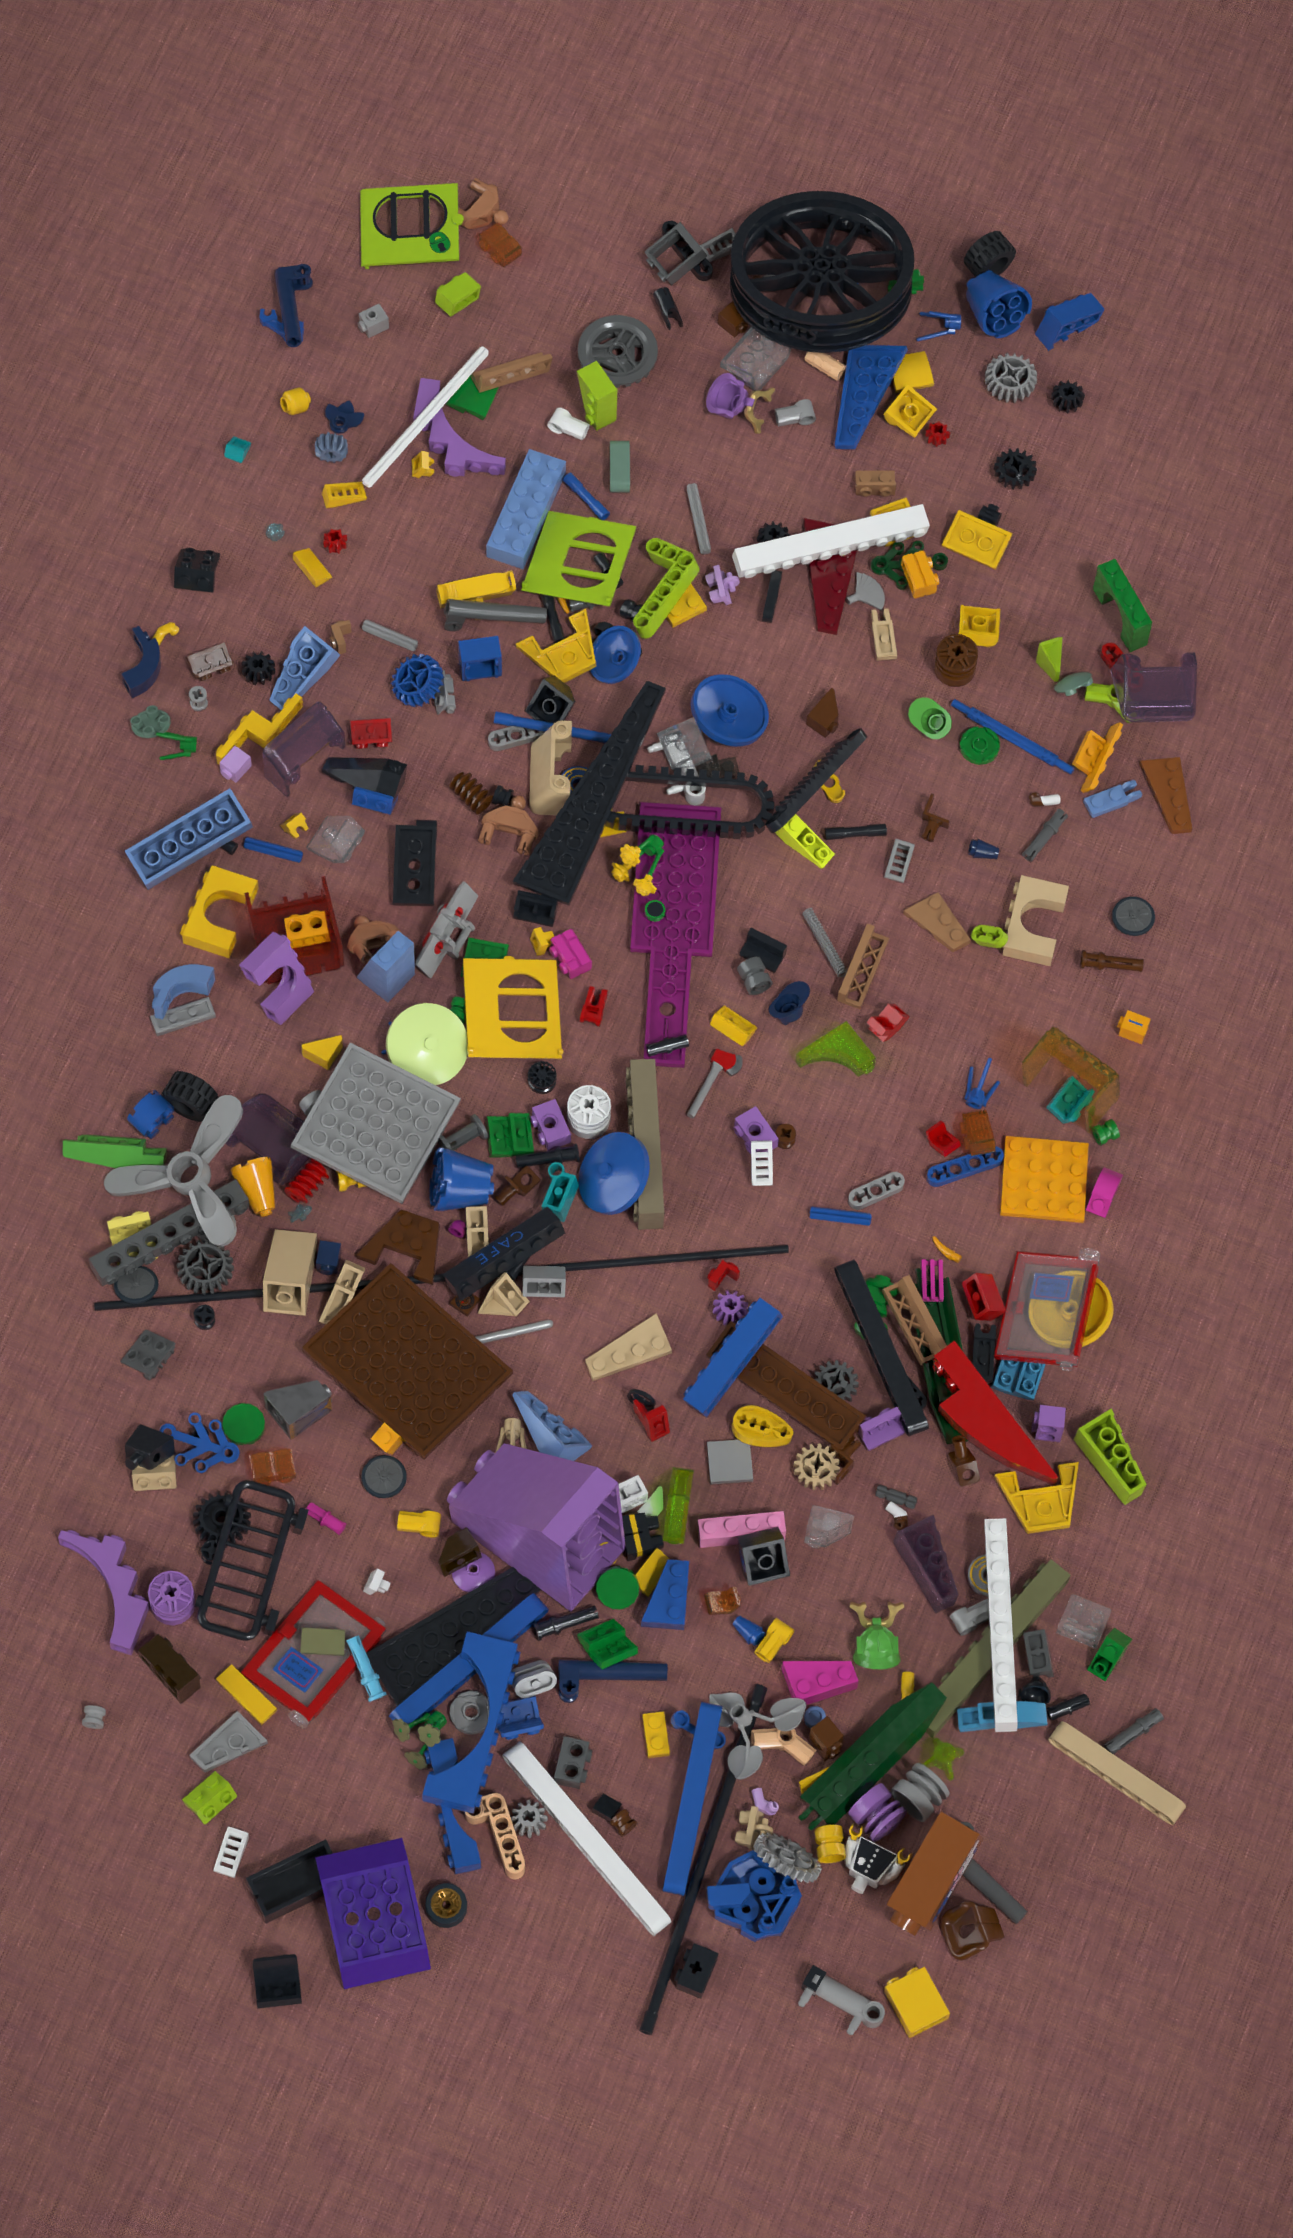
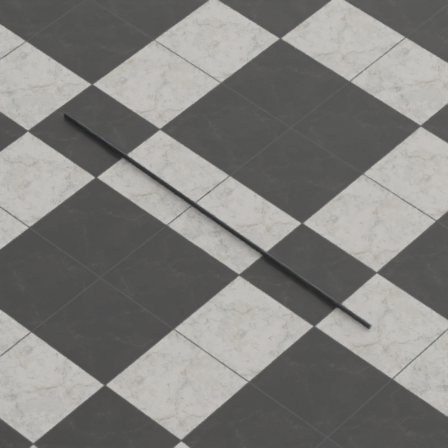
M788 1245L538 1266L565 1267V1272L783 1254L789 1253ZM444 1273L435 1274L434 1283L446 1282L443 1276ZM407 1276L414 1284L425 1283L415 1279L414 1276ZM373 1279L360 1280L356 1289H364ZM335 1283L311 1284L310 1293L332 1291ZM263 1289L215 1292L213 1294L206 1293L205 1295L191 1294L155 1297L139 1304L127 1303L123 1300L95 1302L94 1307L95 1311L257 1298L263 1297Z

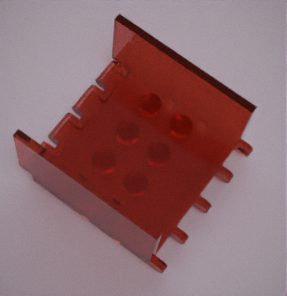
M325 876L321 877L322 889L319 896L308 898L307 892H304V899L288 902L287 896L283 897L284 903L268 906L266 900L263 901L264 907L252 909L249 893H244L245 910L255 949L272 932L280 936L283 934L287 937L284 918H289V916L294 914L305 915L316 910L325 911L331 941L293 948V950L298 955L297 960L305 968L306 976L322 973L321 967L325 966L326 972L339 970L340 967L344 966L343 946ZM315 924L313 928H319L321 924ZM295 928L293 932H299L301 928ZM283 967L277 969L263 983L273 984L280 982L282 979L281 975H283Z

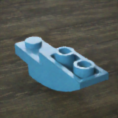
M1016 1701L1017 1729L1048 1725L1045 1703ZM994 1702L978 1703V1707L957 1709L960 1732L995 1728Z

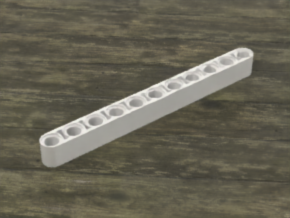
M519 1741L506 1751L502 1756L509 1767L648 1932L655 1936L669 1925L671 1919L527 1747Z

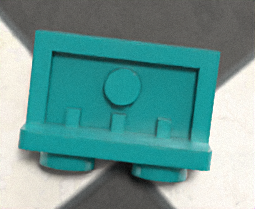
M1071 1076L1046 1108L1063 1124L1073 1123L1080 1117L1082 1108L1091 1103L1093 1100L1092 1095L1095 1091L1093 1089L1087 1090L1076 1078Z

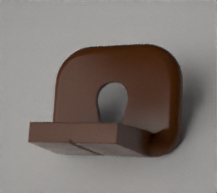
M971 1901L962 1902L947 1910L941 1919V1929L948 1949L957 1960H966L985 1950L990 1942L1005 1938L995 1909L977 1906ZM974 1923L975 1930L967 1938H963L960 1935L961 1927Z

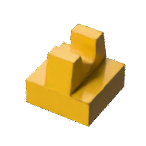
M421 451L412 459V477L420 478L421 476H432L434 474V469L429 468L434 463V459L429 457V452Z
M295 813L280 825L283 831L287 832L294 839L299 837L296 831L297 827H300L302 831L309 829L305 822L306 818L302 813Z
M541 927L533 929L530 941L537 956L544 955L547 947H550L551 939L555 937L553 931L543 932Z

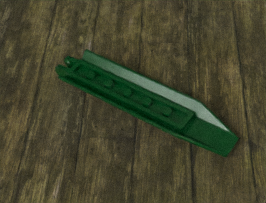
M928 1267L929 1280H930V1267ZM921 1268L915 1269L917 1281L915 1286L922 1298ZM935 1275V1297H938V1280H936ZM949 1277L943 1279V1302L924 1303L946 1345L948 1346L955 1341L963 1351ZM926 1281V1282H927V1297H931V1295H930V1281ZM916 1328L917 1337L920 1338L921 1333ZM921 1345L920 1351L924 1358L932 1355L928 1347ZM933 1360L923 1364L930 1404L946 1443L953 1444L952 1438L961 1434L938 1412L939 1405L953 1394L945 1385L946 1379L944 1376L939 1377L932 1367L934 1366Z
M931 1682L893 1704L800 1796L809 1806L798 1818L801 1821L805 1820L814 1810L818 1817L807 1827L810 1831L822 1820L827 1825H835L923 1737L947 1697Z

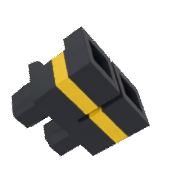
M645 1512L622 1516L627 1561L636 1560V1557L644 1555L651 1556L656 1548H664L662 1535L650 1537L649 1533L651 1530L659 1529L657 1516H646Z

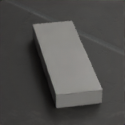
M206 997L167 1010L163 1020L155 1018V1014L151 1015L150 1019L156 1035L160 1036L215 1018L216 1014L210 998Z

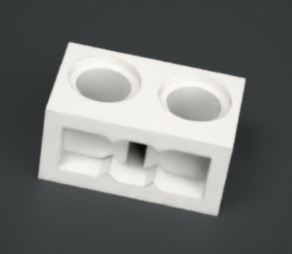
M639 1475L619 1484L622 1513L648 1501V1492Z

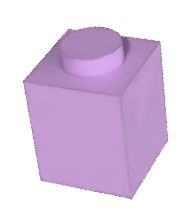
M236 746L219 762L222 776L227 780H233L235 783L252 766L251 757Z

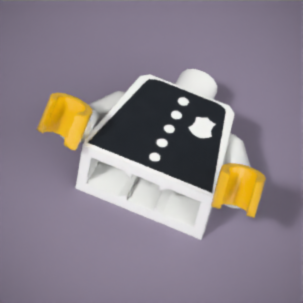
M853 1823L849 1829L851 1836L848 1837L845 1847V1864L850 1869L849 1875L855 1878L851 1887L852 1890L863 1894L867 1885L877 1888L879 1885H886L897 1879L905 1866L904 1862L909 1861L913 1855L910 1853L908 1858H904L902 1853L905 1848L901 1849L898 1854H895L860 1837L863 1827L861 1826L859 1833H855L852 1829Z

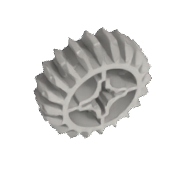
M1006 353L1005 357L999 354L997 359L993 358L985 371V385H987L988 391H992L993 397L998 395L999 401L1004 398L1006 403L1009 402V399L1015 403L1017 399L1023 401L1025 396L1029 398L1037 384V372L1034 370V364H1030L1029 359L1023 360V354L1020 357H1016V353L1012 356ZM1002 371L1003 373L1000 374V377L996 378V374ZM1022 378H1026V381L1020 385L1019 382Z

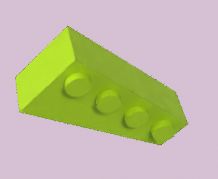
M1111 1408L1080 1427L1073 1440L1122 1503L1126 1505L1141 1496L1147 1484L1136 1460L1132 1458L1131 1449L1121 1434L1122 1430L1119 1424L1116 1423L1114 1412Z

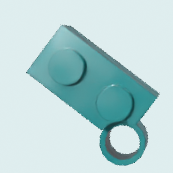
M555 1162L548 1167L551 1184L541 1207L543 1210L548 1206L560 1221L565 1222L579 1184L576 1175L566 1173L564 1166L559 1162ZM556 1171H562L559 1175H553Z

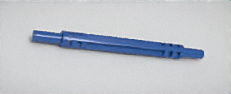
M956 699L951 703L952 707L966 714L967 718L983 727L990 728L1000 737L1047 764L1055 765L1071 775L1074 772L1075 767L1059 759L1058 755L978 709L970 708Z

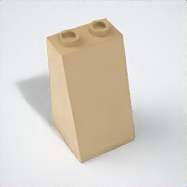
M275 1229L263 1278V1312L306 1315L317 1251V1233Z

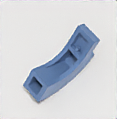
M189 964L176 967L162 975L153 986L154 999L152 1009H154L155 1018L163 1020L170 1003L180 994L194 992L208 996L215 982L214 967Z

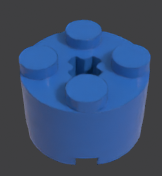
M153 1090V1095L148 1093L133 1108L136 1112L133 1116L129 1114L127 1121L144 1137L153 1139L160 1131L158 1128L163 1123L165 1125L169 1124L174 1118V1107L158 1091Z

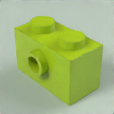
M464 272L437 289L435 303L451 317L479 299L481 286Z

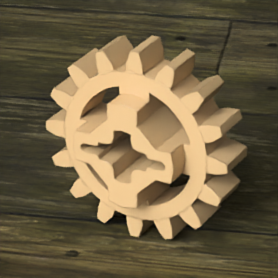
M810 1444L809 1450L803 1447L802 1454L797 1453L796 1459L798 1461H794L793 1466L796 1467L794 1475H800L798 1482L804 1480L805 1488L810 1484L812 1485V1490H815L816 1486H820V1489L824 1490V1484L830 1487L832 1486V1480H836V1473L840 1472V1467L837 1466L840 1460L834 1459L836 1456L835 1451L829 1453V1446L821 1449V1444H818L817 1448ZM816 1461H818V1465H819V1469L817 1470V1473H815V1469H814V1468H815V1465H816Z

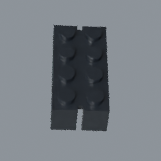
M323 1840L246 1878L247 1886L254 1901L257 1902V1907L266 1924L324 1896L315 1857L333 1854L327 1840Z

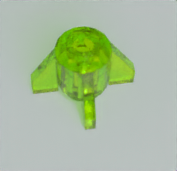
M935 1738L933 1739L935 1746L933 1756L925 1761L923 1765L927 1768L935 1765L937 1768L945 1770L949 1781L954 1779L952 1770L954 1760L957 1757L963 1756L965 1752L962 1748H955L951 1744Z

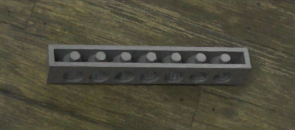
M236 1179L213 1191L223 1203L228 1202L231 1204L226 1207L231 1216L241 1215L249 1208V1199ZM192 1203L89 1258L90 1268L102 1287L106 1284L111 1285L115 1283L119 1277L125 1274L130 1275L134 1273L138 1267L143 1264L148 1265L152 1263L156 1257L162 1254L167 1255L171 1253L175 1247L180 1244L185 1245L198 1234L204 1235L205 1233L196 1217ZM186 1222H192L194 1224L191 1227L184 1226ZM168 1232L175 1233L173 1237H167L165 1234ZM149 1242L157 1243L154 1247L147 1246ZM131 1252L139 1253L136 1257L129 1256ZM112 1262L120 1263L117 1267L110 1266Z

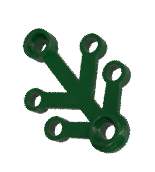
M915 541L904 555L923 551L924 543L922 541ZM895 542L892 549L885 556H877L871 561V570L877 575L885 574L896 582V587L899 590H904L908 586L906 577L899 576L892 570L900 569L904 573L901 566L902 557L899 561H891L896 555L903 554L904 544L902 542ZM895 547H901L902 549L896 550ZM936 553L932 557L933 568L938 571L944 570L948 564V557L944 553ZM903 581L905 582V584L901 585L899 584V582Z

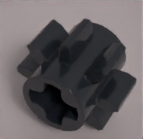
M989 504L988 507L983 505L978 518L997 526L1002 513L998 512L999 507Z

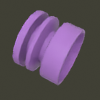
M171 1570L162 1572L154 1577L149 1585L148 1597L151 1611L155 1618L166 1625H178L188 1620L194 1612L196 1603L193 1586L188 1577L180 1572ZM169 1592H172V1594L174 1595V1597H170V1595H168V1593H169Z
M883 1783L874 1786L865 1793L848 1812V1815L857 1825L868 1821L864 1828V1833L872 1832L869 1837L872 1842H876L890 1834L907 1814V1810L904 1807L898 1808L900 1805L898 1800L887 1804L892 1793Z

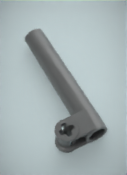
M448 599L444 608V614L446 615L444 628L448 631H458L462 628L466 618L545 624L547 609Z
M961 1822L963 1825L975 1831L972 1824L968 1822ZM974 1859L971 1860L963 1876L1015 1924L1019 1923L1028 1911Z

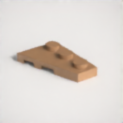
M939 892L905 909L903 912L906 917L913 919L918 923L919 927L930 932L937 941L951 952H955L970 944L971 939Z

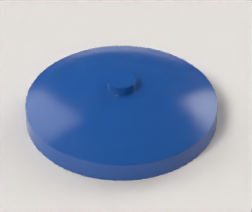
M725 674L710 676L697 686L691 698V712L696 724L708 737L721 744L734 747L750 745L761 737L768 725L769 711L763 696L754 686L739 677Z
M614 1132L603 1136L592 1145L581 1164L578 1181L581 1197L589 1208L601 1214L614 1215L627 1210L637 1201L646 1186L650 1170L649 1156L644 1144L630 1134Z

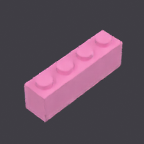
M784 1511L698 1519L699 1547L737 1545L738 1536L779 1527L785 1540Z

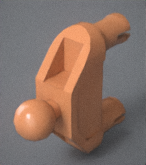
M475 178L470 188L482 195L469 210L465 211L458 207V213L464 217L462 226L468 229H475L489 225L493 219L496 224L504 225L507 223L509 216L506 211L500 210L498 187L494 184L488 185Z
M516 795L510 801L511 807L505 805L483 816L481 821L483 827L478 841L483 844L484 840H486L485 845H490L494 830L519 835L522 838L517 852L523 854L524 850V855H529L533 840L537 839L539 832L532 819L523 810L526 806L524 797Z
M358 916L354 921L355 930L350 936L347 948L365 964V961L368 963L373 957L368 950L384 946L397 931H401L393 924L377 920L369 922L367 917Z

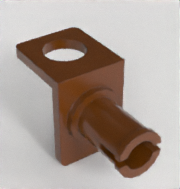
M932 793L923 812V820L928 823L921 836L924 840L929 838V842H934L939 827L946 829L949 827V820L929 813L934 801V794Z
M526 1166L513 1179L506 1175L505 1179L508 1181V1185L494 1197L504 1206L516 1193H520L522 1196L527 1195L541 1179L529 1166ZM525 1174H530L533 1179L532 1183L527 1186L523 1185L521 1182L522 1177Z
M959 1435L952 1438L954 1451L948 1453V1456L956 1467L959 1485L963 1487L980 1481L977 1461L969 1448L966 1447L965 1437ZM966 1470L974 1471L970 1479L963 1478V1473Z
M854 1436L842 1451L832 1444L829 1446V1453L835 1451V1458L845 1465L836 1476L835 1484L837 1485L852 1470L854 1460L850 1457L861 1446V1442L858 1439L854 1441L856 1439Z

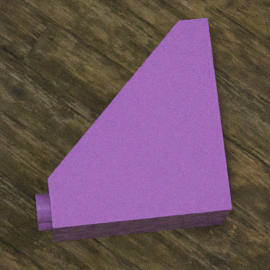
M505 1443L496 1453L487 1450L475 1465L474 1470L477 1472V1475L468 1485L463 1481L457 1483L447 1497V1502L450 1504L449 1510L452 1523L462 1530L467 1527L477 1542L509 1566L517 1569V1572L526 1576L533 1584L571 1612L597 1583L601 1573L609 1568L626 1549L618 1482L598 1467Z

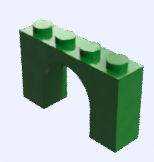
M1113 559L1098 565L1093 590L1102 605L1115 600L1123 622L1120 637L1129 653L1147 646L1152 620L1117 560Z

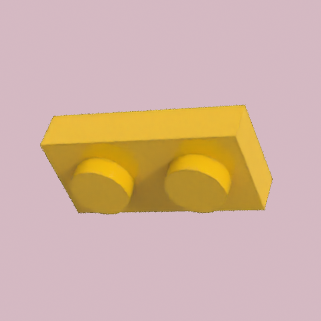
M664 1712L643 1714L648 1758L670 1756Z

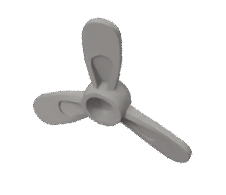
M232 1095L219 1097L212 1104L203 1119L190 1152L185 1151L177 1154L172 1158L168 1166L135 1165L113 1169L104 1180L105 1189L112 1196L119 1197L173 1187L177 1192L190 1196L196 1217L209 1241L221 1247L230 1244L236 1236V1223L223 1201L208 1186L211 1179V1169L208 1164L228 1141L241 1120L243 1114L241 1102ZM197 1165L199 1169L195 1178L190 1182L182 1183L180 1180L183 1172L187 1168Z

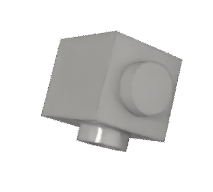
M377 304L359 313L358 327L362 333L365 332L368 338L389 329V318L380 304Z

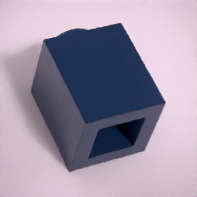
M320 1240L316 1260V1270L323 1275L338 1274L341 1243Z

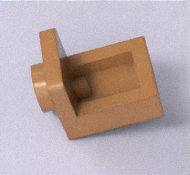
M350 620L338 621L331 625V646L333 649L336 648L339 654L346 653V643L343 635L351 633Z

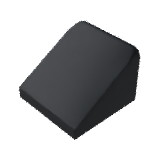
M603 1793L593 1806L592 1813L610 1822L616 1816L622 1804Z

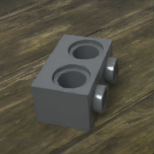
M564 1736L554 1775V1781L558 1785L580 1789L581 1783L586 1782L588 1770H584L586 1762L590 1763L593 1752L592 1749H589L590 1742ZM574 1749H579L582 1754L575 1757L570 1752ZM568 1770H575L577 1775L575 1777H568L565 1773Z

